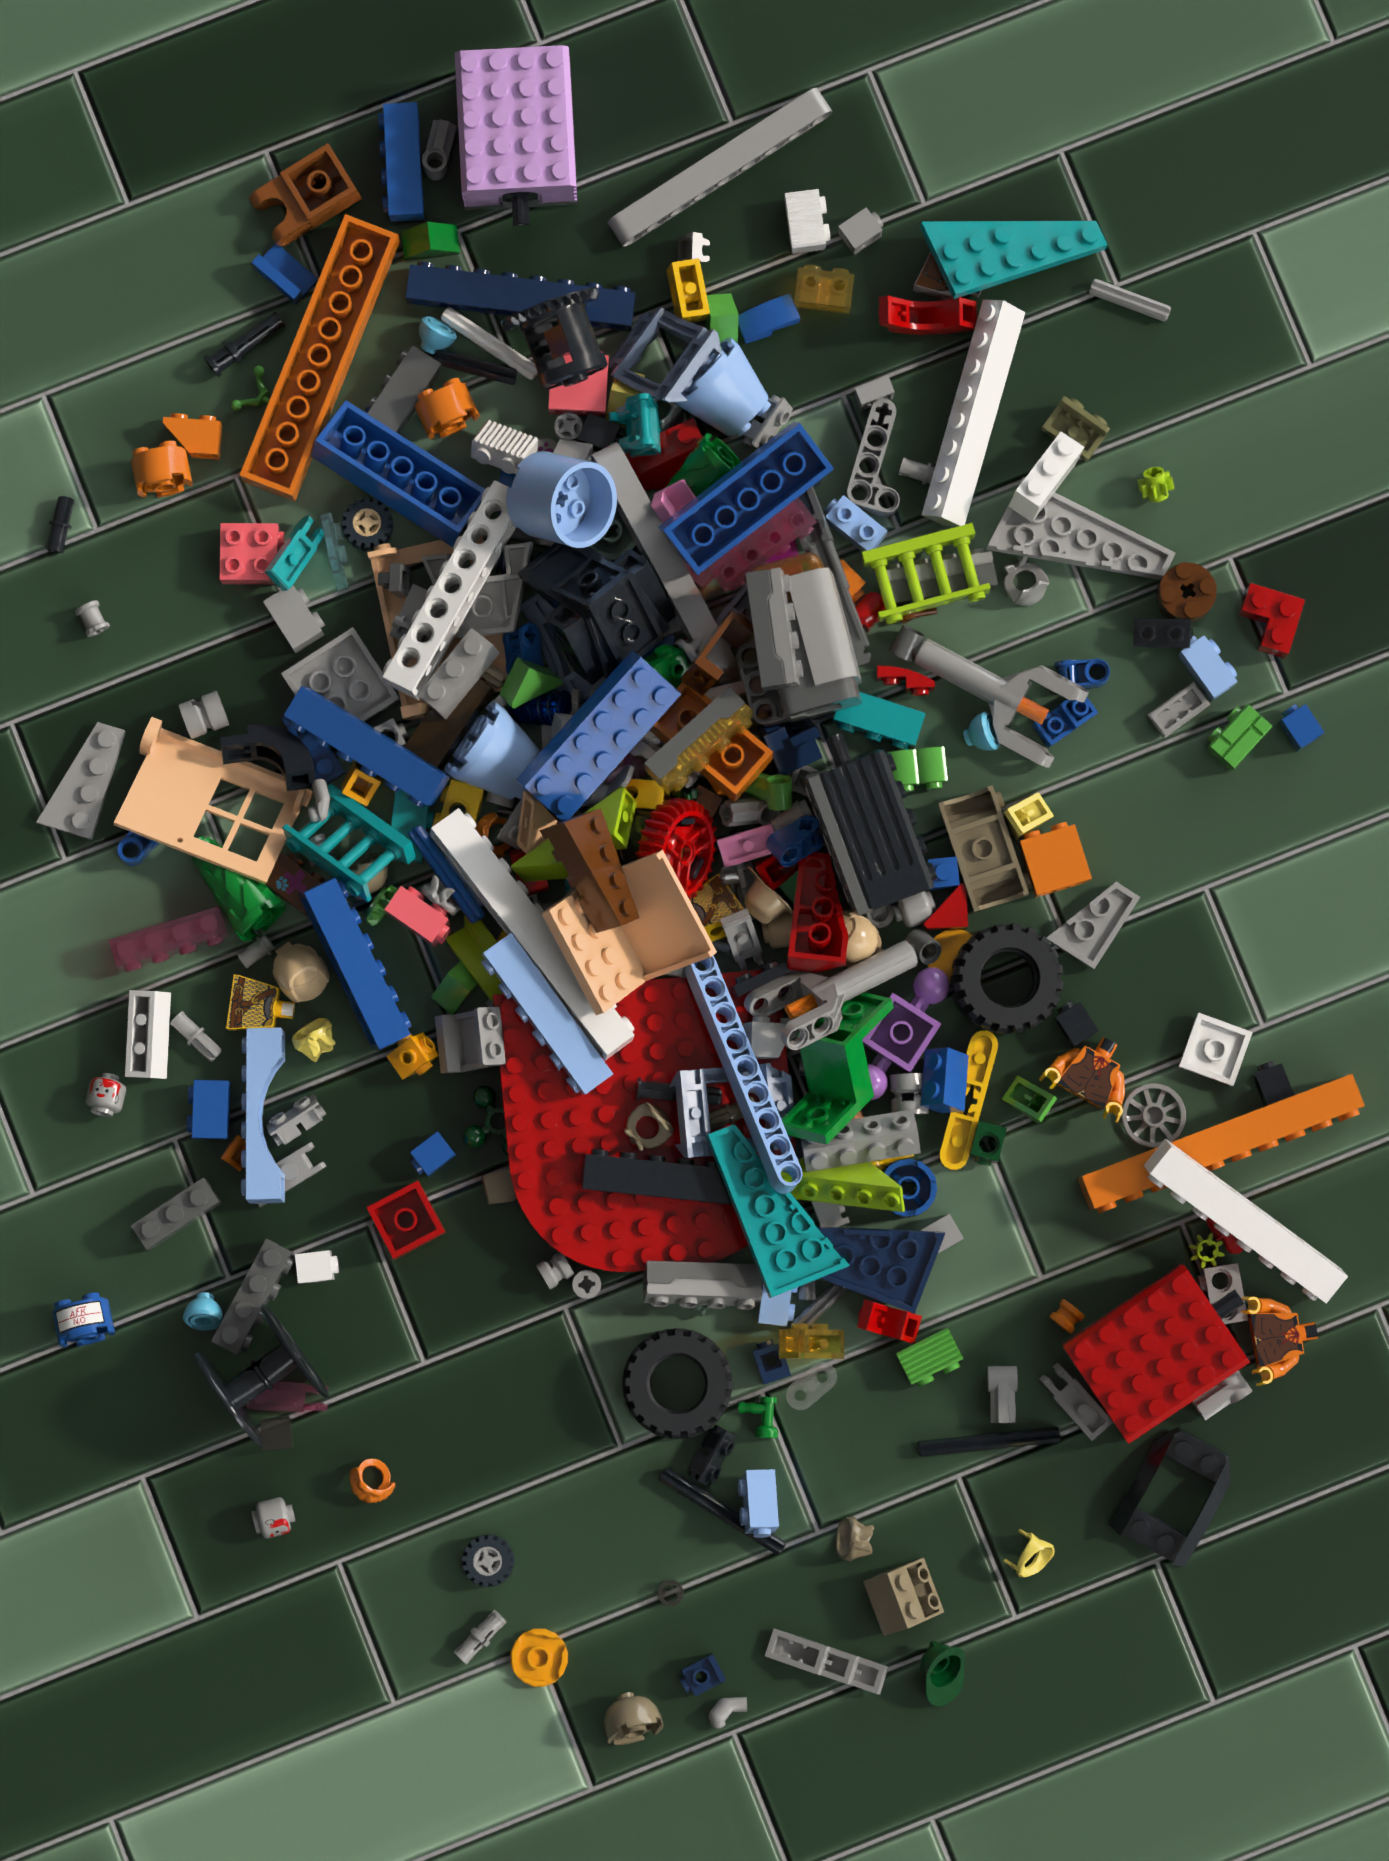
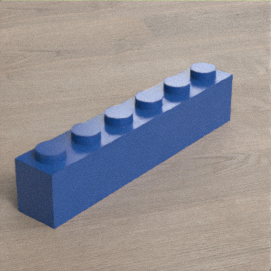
M300 687L284 714L285 717L291 720L290 726L302 733L308 730L315 735L313 737L314 741L326 748L329 744L338 749L336 754L350 763L354 759L362 764L360 769L374 778L378 774L386 779L384 784L398 793L400 790L405 791L410 795L408 800L422 808L424 804L434 806L451 777L309 687Z

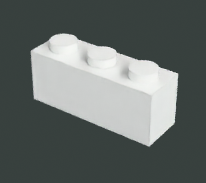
M1060 432L1017 488L1008 507L1033 522L1077 464L1084 446L1063 432Z
M129 990L125 1077L167 1079L171 993Z

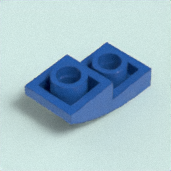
M787 294L740 314L738 328L745 344L771 336L774 330L799 323L800 316L791 295Z
M1088 697L1084 703L1067 699L1047 714L1042 725L1035 722L1032 726L1045 745L1050 748L1097 715L1098 711Z

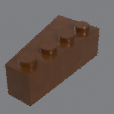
M601 808L539 830L544 840L549 838L554 847L552 851L554 858L557 862L561 861L569 875L566 879L569 885L578 890L581 896L579 902L596 933L639 919L636 905Z

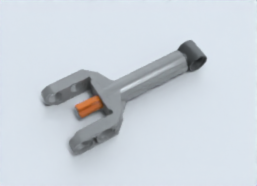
M902 625L890 648L893 654L909 662H912L914 659L915 664L988 702L998 742L1035 763L1050 768L1055 757L1049 753L1047 748L1010 729L1007 725L1013 721L1017 712L1041 725L1046 718L1049 709L1025 697L1032 684L1030 680L1039 683L1068 700H1077L1082 703L1085 702L1089 694L1087 689L1043 665L1001 678L928 638L923 642L924 634L912 627Z
M916 929L908 934L906 940L829 978L810 972H789L751 991L745 998L744 1007L754 1017H767L784 1008L791 1021L782 1030L781 1040L791 1050H799L838 1030L843 1018L841 1013L843 1002L917 966V959L924 964L934 963L940 957L941 945L922 929ZM789 986L787 994L778 998L781 988ZM764 998L763 1005L759 1009L754 1010L755 1002L758 999ZM823 1017V1025L814 1029L815 1022ZM799 1029V1036L795 1040L789 1041L790 1034Z

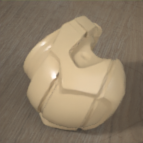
M843 910L844 922L849 936L845 966L849 968L883 951V949H881L882 942L878 930L867 918L862 915L858 916L851 911Z
M288 941L275 950L277 956L274 960L273 975L282 992L290 1000L296 1003L305 1002L318 997L323 992L330 980V974L323 959L318 956L313 948L302 944L292 945Z

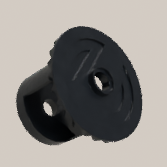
M597 287L582 289L543 301L500 322L502 329L506 332L523 331L538 372L537 380L541 389L549 390L563 385L568 387L587 380L588 376L607 367L608 363L605 354L600 351L585 309L587 308V303L597 300L599 296ZM559 322V325L552 327L551 323ZM571 355L572 361L565 363L564 356Z

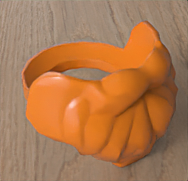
M494 812L488 813L477 822L475 830L481 837L485 835L488 838L489 828L497 823L504 826L507 819L498 817ZM505 842L500 846L493 845L494 849L492 852L498 859L504 858V851L508 850L511 846Z
M367 1459L359 1467L352 1468L350 1471V1485L353 1494L357 1495L359 1500L363 1502H381L387 1499L395 1488V1483L390 1482L389 1469L380 1460ZM366 1467H376L382 1473L383 1480L377 1490L370 1488L363 1482L362 1473Z

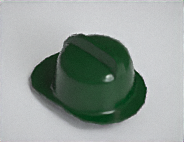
M936 1641L929 1643L928 1651L921 1658L920 1670L926 1679L925 1693L931 1705L937 1707L944 1706L953 1701L959 1694L964 1681L965 1652L962 1648L950 1647L945 1644H939Z

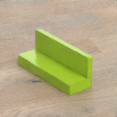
M464 916V928L447 937L446 943L493 1003L492 995L503 994L498 987L501 982L495 973L490 976L481 964V961L484 960L481 954L498 942L481 920L472 924Z

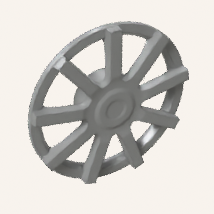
M1150 1083L1136 1088L1127 1096L1122 1107L1121 1120L1126 1133L1133 1141L1144 1147L1157 1148L1162 1143H1155V1130L1157 1127L1162 1130L1168 1141L1173 1142L1179 1137L1185 1126L1186 1110L1182 1099L1173 1089L1162 1084ZM1148 1089H1161L1156 1103H1152ZM1143 1091L1147 1105H1141L1133 1097ZM1166 1092H1168L1176 1099V1102L1162 1107L1161 1103ZM1129 1103L1141 1110L1142 1113L1140 1115L1127 1116ZM1177 1106L1180 1107L1181 1119L1166 1116L1167 1111ZM1142 1120L1143 1124L1133 1133L1127 1121ZM1165 1121L1180 1124L1173 1136L1164 1126ZM1146 1127H1150V1142L1138 1138Z

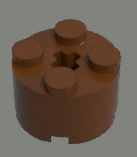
M1179 563L1165 573L1157 587V602L1160 611L1167 619H1191V623L1199 621L1209 612L1214 604L1217 584L1210 572L1204 567L1195 563ZM1187 588L1191 591V596L1185 599L1182 597V590Z

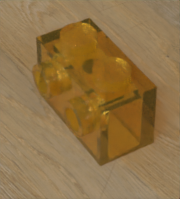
M804 265V268L798 267L794 297L795 306L798 308L850 314L855 274H849L848 270L834 268L831 272L823 271L821 267L816 265Z
M792 1323L791 1329H779V1358L844 1359V1330H828V1324H811V1329H808V1324Z

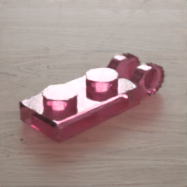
M276 1382L273 1385V1391L267 1389L246 1404V1409L305 1412V1410L327 1411L328 1404L318 1402L313 1404L305 1403L306 1392L319 1393L312 1385L297 1382Z

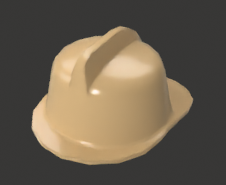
M747 866L755 879L744 900L745 908H747L749 914L762 924L774 921L785 912L792 915L793 911L790 906L776 892L765 885L752 868Z

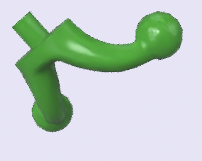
M258 365L253 370L260 394L257 398L240 401L234 400L231 403L233 410L239 411L242 406L261 407L264 402L266 404L269 403V390L265 387L261 377L265 372L262 366Z

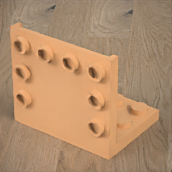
M663 850L621 866L636 905L639 919L596 933L579 902L581 896L577 889L541 913L595 1015L606 1012L645 981L710 958L717 953Z

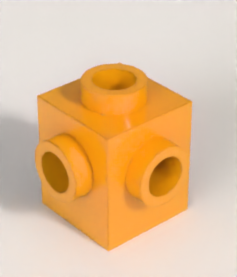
M422 1032L418 1035L412 1036L411 1034L398 1040L396 1043L399 1047L388 1054L387 1058L403 1080L415 1073H418L420 1076L433 1067L431 1061L439 1055L435 1050L433 1041Z

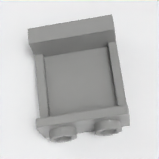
M500 1007L475 1008L474 1011L435 1016L441 1074L468 1072L506 1064Z

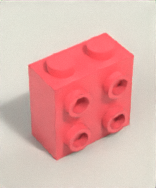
M571 355L564 356L565 363L572 361ZM605 355L608 363L607 367L588 376L587 380L568 387L563 385L550 389L549 414L561 415L566 412H572L577 416H588L591 413L598 417H606L609 355Z
M220 524V581L222 584L276 585L264 571L285 542V532H280L278 524Z
M400 886L384 909L386 913L433 947L438 942L442 945L452 932L449 927L451 923L447 918L449 916L447 911L435 903H432L431 906L424 902L426 899L423 897L424 895L413 887L409 886L406 890Z

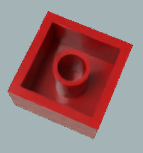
M419 1181L366 1207L392 1258L395 1260L446 1233Z

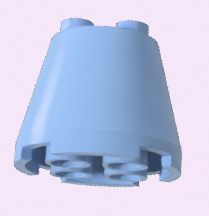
M728 337L720 342L722 355L710 352L708 362L698 369L693 376V382L690 387L681 393L688 401L675 403L725 435L734 436L737 434L740 437L751 427L749 422L755 415L761 416L771 404L767 401L768 395L742 349L731 337Z
M491 702L486 708L489 712L485 716L477 717L454 751L453 757L455 759L452 764L450 762L447 763L445 772L456 780L511 800L514 797L521 799L523 791H527V789L516 779L541 751L502 706L496 702Z

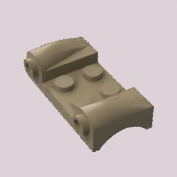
M993 785L971 794L938 803L955 856H957V862L974 913L1029 896L1028 889L1032 888L1028 872L1022 873L1001 811V808L1005 807L1001 792H995Z

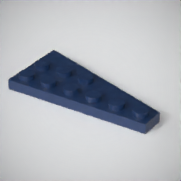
M816 1226L824 1237H827L833 1244V1248L850 1265L821 1277V1279L915 1314L945 1232Z

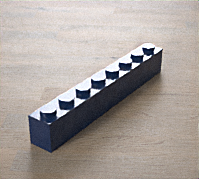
M417 262V265L410 264L406 291L407 304L445 309L451 307L454 310L511 316L543 301L582 289L597 287L599 291L597 300L587 303V308H585L591 326L629 332L632 330L636 298L635 292H630V288L615 286L612 290L604 289L601 284L586 283L585 286L574 285V281L567 279H558L556 283L548 282L545 277L529 276V279L518 278L517 274L511 272H502L500 276L492 275L490 271L485 269H473V272L462 271L461 267L455 265H446L445 269L436 268L434 264L429 262Z

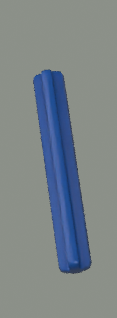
M421 825L414 827L408 833L410 839L445 888L454 889V893L451 896L470 923L473 924L480 921L485 916L481 907L424 827Z

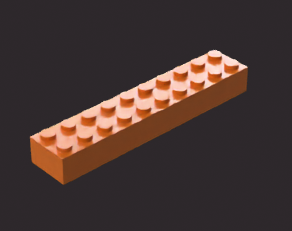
M345 214L240 472L242 482L291 501H296L313 459L311 454L315 440L326 427L400 244L398 234Z
M1350 1074L1171 1143L1207 1170L1212 1171L1225 1166L1223 1160L1231 1158L1233 1163L1251 1156L1250 1150L1256 1147L1259 1152L1278 1146L1277 1139L1284 1137L1285 1141L1288 1142L1306 1135L1304 1131L1306 1128L1311 1127L1312 1131L1315 1132L1333 1125L1331 1119L1338 1117L1339 1122L1357 1116L1360 1114L1358 1109L1365 1105L1354 1076ZM1157 1148L1077 1178L1089 1210L1097 1209L1099 1214L1117 1207L1115 1201L1123 1198L1124 1202L1128 1203L1143 1197L1142 1191L1148 1188L1151 1189L1152 1193L1167 1188L1166 1185L1160 1188L1148 1179L1150 1173L1144 1167Z

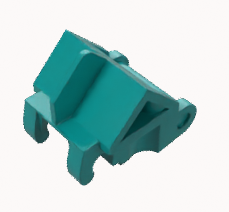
M640 393L626 398L622 407L617 408V412H609V422L626 425V437L619 439L618 443L624 453H630V457L661 454L660 433L662 430L659 427L658 404L651 394Z

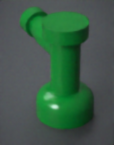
M760 1397L759 1403L739 1402V1413L762 1414L761 1426L756 1428L755 1437L778 1438V1429L773 1426L774 1403H777V1397Z

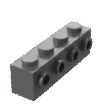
M265 1239L212 1339L213 1343L236 1355H240L242 1351L247 1352L254 1339L251 1336L253 1329L256 1325L260 1327L264 1321L260 1307L263 1303L267 1305L269 1299L275 1300L281 1289V1285L278 1283L282 1275H288L295 1262L292 1259L294 1252L269 1239Z

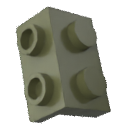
M1063 396L1059 405L1042 426L1041 430L1053 439L1060 432H1063L1084 446L1080 458L1088 462L1107 436L1110 428L1106 426L1107 422L1102 417L1096 414L1091 415L1083 409L1084 406L1074 398L1068 399Z

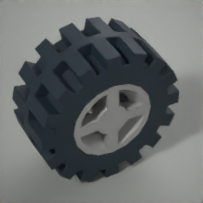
M489 1534L478 1536L464 1550L462 1556L463 1570L468 1579L476 1585L482 1587L497 1586L507 1580L512 1573L514 1567L513 1550L499 1536Z

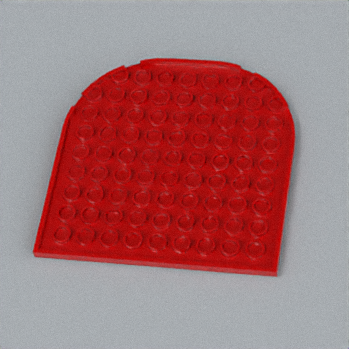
M761 970L721 973L742 1025L743 1023L753 1022L754 1016L744 1007L745 998L751 991L734 998L730 988L736 985L734 979L749 972L754 977L762 973ZM686 977L645 981L616 1003L617 1007L615 1010L620 1017L625 1016L632 1023L634 1038L629 1044L604 1061L613 1075L585 1095H582L580 1091L574 1093L566 1082L569 1076L563 1068L558 1070L549 1058L552 1052L547 1045L541 1046L534 1038L532 1032L535 1029L529 1021L524 1023L515 1011L518 1005L513 998L507 999L503 994L492 995L493 1007H500L506 1064L499 1065L511 1183L523 1213L541 1238L562 1255L575 1262L592 1268L614 1272L645 1271L647 1261L710 1263L732 1255L748 1245L733 1205L580 1189L583 1154H591V1149L607 1150L610 1157H619L620 1152L635 1153L639 1160H648V1155L666 1157L665 1162L677 1163V1158L693 1159L696 1166H705L706 1161L716 1162L714 1156L685 1158L675 1146L676 1144H681L677 1101L649 1098L635 1100L637 1077H641V1081L671 1083L677 1071L723 1067ZM705 988L707 995L717 997L713 989ZM779 991V993H778V998H781V992H780V991ZM764 998L758 999L755 1002L754 1010L759 1009L763 1005ZM782 1009L767 1016L770 1017V1023H780V1018H783ZM716 1014L719 1022L727 1023L725 1016ZM726 1041L729 1048L738 1049L734 1041ZM786 1045L782 1049L779 1058L757 1059L758 1064L771 1063V1066L778 1071L782 1070L789 1074ZM729 1082L706 1084V1087L722 1089L721 1103L718 1105L708 1104L709 1113L723 1108L725 1103L731 1105L737 1102ZM748 1093V1097L752 1096L756 1103L760 1102L756 1094ZM648 1102L651 1105L660 1107L667 1113L674 1131L673 1135L662 1145L653 1149L643 1147L641 1151L637 1145L630 1142V1137L626 1135L624 1130L631 1113L638 1106ZM643 1116L636 1123V1131L640 1137L651 1139L658 1134L659 1124L653 1117ZM744 1118L735 1121V1126L744 1137L752 1138ZM759 1119V1124L765 1128V1120ZM729 1123L716 1129L710 1130V1132L713 1133L715 1131L728 1127L731 1124ZM792 1137L790 1142L796 1154L795 1137ZM780 1149L771 1150L774 1155H781Z

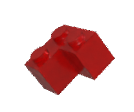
M1253 583L1249 584L1246 588L1239 616L1265 623L1258 651L1286 658L1290 652L1305 599Z

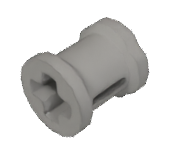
M97 600L86 603L75 610L76 615L80 616L84 623L87 637L96 636L110 628L109 623L104 621L98 607L100 604Z

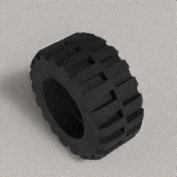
M998 924L976 933L959 949V954L952 964L953 975L950 976V985H953L954 989L952 995L954 1001H957L961 1007L959 1008L964 1016L967 1015L971 1019L970 1022L976 1027L980 1026L985 1029L984 1031L991 1033H1019L1037 1026L1038 1023L1045 1020L1051 1014L1053 1007L1057 1006L1060 1000L1058 997L1059 993L1063 990L1064 982L1061 981L1063 967L1058 963L1057 957L1059 955L1056 949L1052 950L1049 946L1050 941L1046 937L1036 934V930L1030 927H1021V924ZM997 953H1015L1024 958L1031 968L1033 974L1031 992L1026 999L1017 1005L1002 1006L996 1004L985 995L981 987L980 975L985 962Z
M683 1328L665 1329L648 1336L632 1351L624 1368L622 1377L623 1396L630 1413L642 1427L661 1437L683 1439L694 1437L707 1431L719 1421L731 1399L732 1374L724 1353L711 1339L693 1330ZM672 1356H683L694 1361L702 1370L705 1379V1388L700 1400L693 1407L683 1411H671L662 1407L656 1402L650 1389V1378L654 1368L662 1360Z

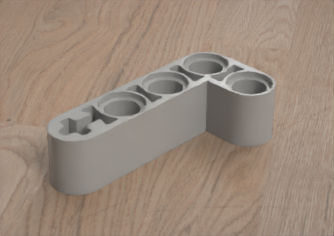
M883 398L874 402L871 407L847 488L846 498L864 512L880 517H890L898 510L899 494L896 490L876 484L895 421L896 407L892 401ZM883 408L887 410V415L881 427L877 426L879 420L878 412H881ZM871 435H878L882 438L883 443L878 447H873L868 443L867 439ZM865 461L871 462L875 470L869 474L863 473L860 470V464ZM861 488L865 490L867 497L864 500L858 501L852 497L851 492L854 489ZM889 496L893 499L894 506L889 509L883 508L879 504V499Z

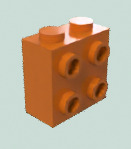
M1062 822L1051 826V831L1040 834L1039 830L1024 834V840L1018 843L1035 898L1091 881L1092 877L1075 824L1068 826L1067 822Z

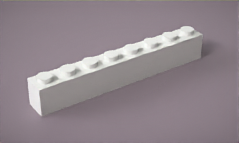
M983 300L922 511V516L943 526L958 527L965 525L1024 319V311L1003 300Z
M1164 1139L1145 1163L1144 1167L1150 1173L1148 1179L1160 1188L1166 1185L1172 1190L1170 1195L1180 1203L1184 1204L1188 1201L1194 1206L1192 1211L1205 1221L1208 1217L1216 1222L1214 1227L1227 1237L1230 1233L1238 1238L1236 1243L1248 1253L1252 1249L1260 1254L1258 1259L1270 1269L1275 1265L1282 1271L1280 1275L1292 1285L1298 1282L1304 1287L1302 1292L1312 1300L1316 1301L1319 1298L1327 1304L1348 1276L1339 1266L1167 1139Z

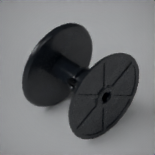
M264 1303L260 1307L261 1313L281 1344L259 1360L255 1361L252 1359L250 1361L251 1366L233 1379L226 1382L202 1353H194L199 1367L240 1426L259 1447L263 1446L264 1439L244 1406L265 1390L273 1391V1385L298 1367L323 1398H330L327 1388L281 1322Z

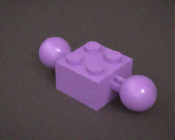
M930 967L921 970L916 975L913 982L915 996L911 1003L892 993L890 998H892L894 1008L863 1038V1045L877 1054L873 1062L868 1064L874 1097L871 1100L878 1099L885 1093L888 1086L886 1072L890 1065L893 1064L902 1071L910 1073L940 1027L941 1023L925 1014V1011L930 1004L943 1001L949 993L950 982L942 970Z

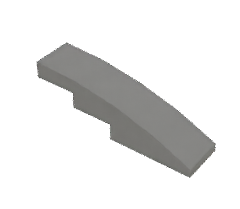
M775 1628L765 1656L879 1695L889 1668L880 1663Z

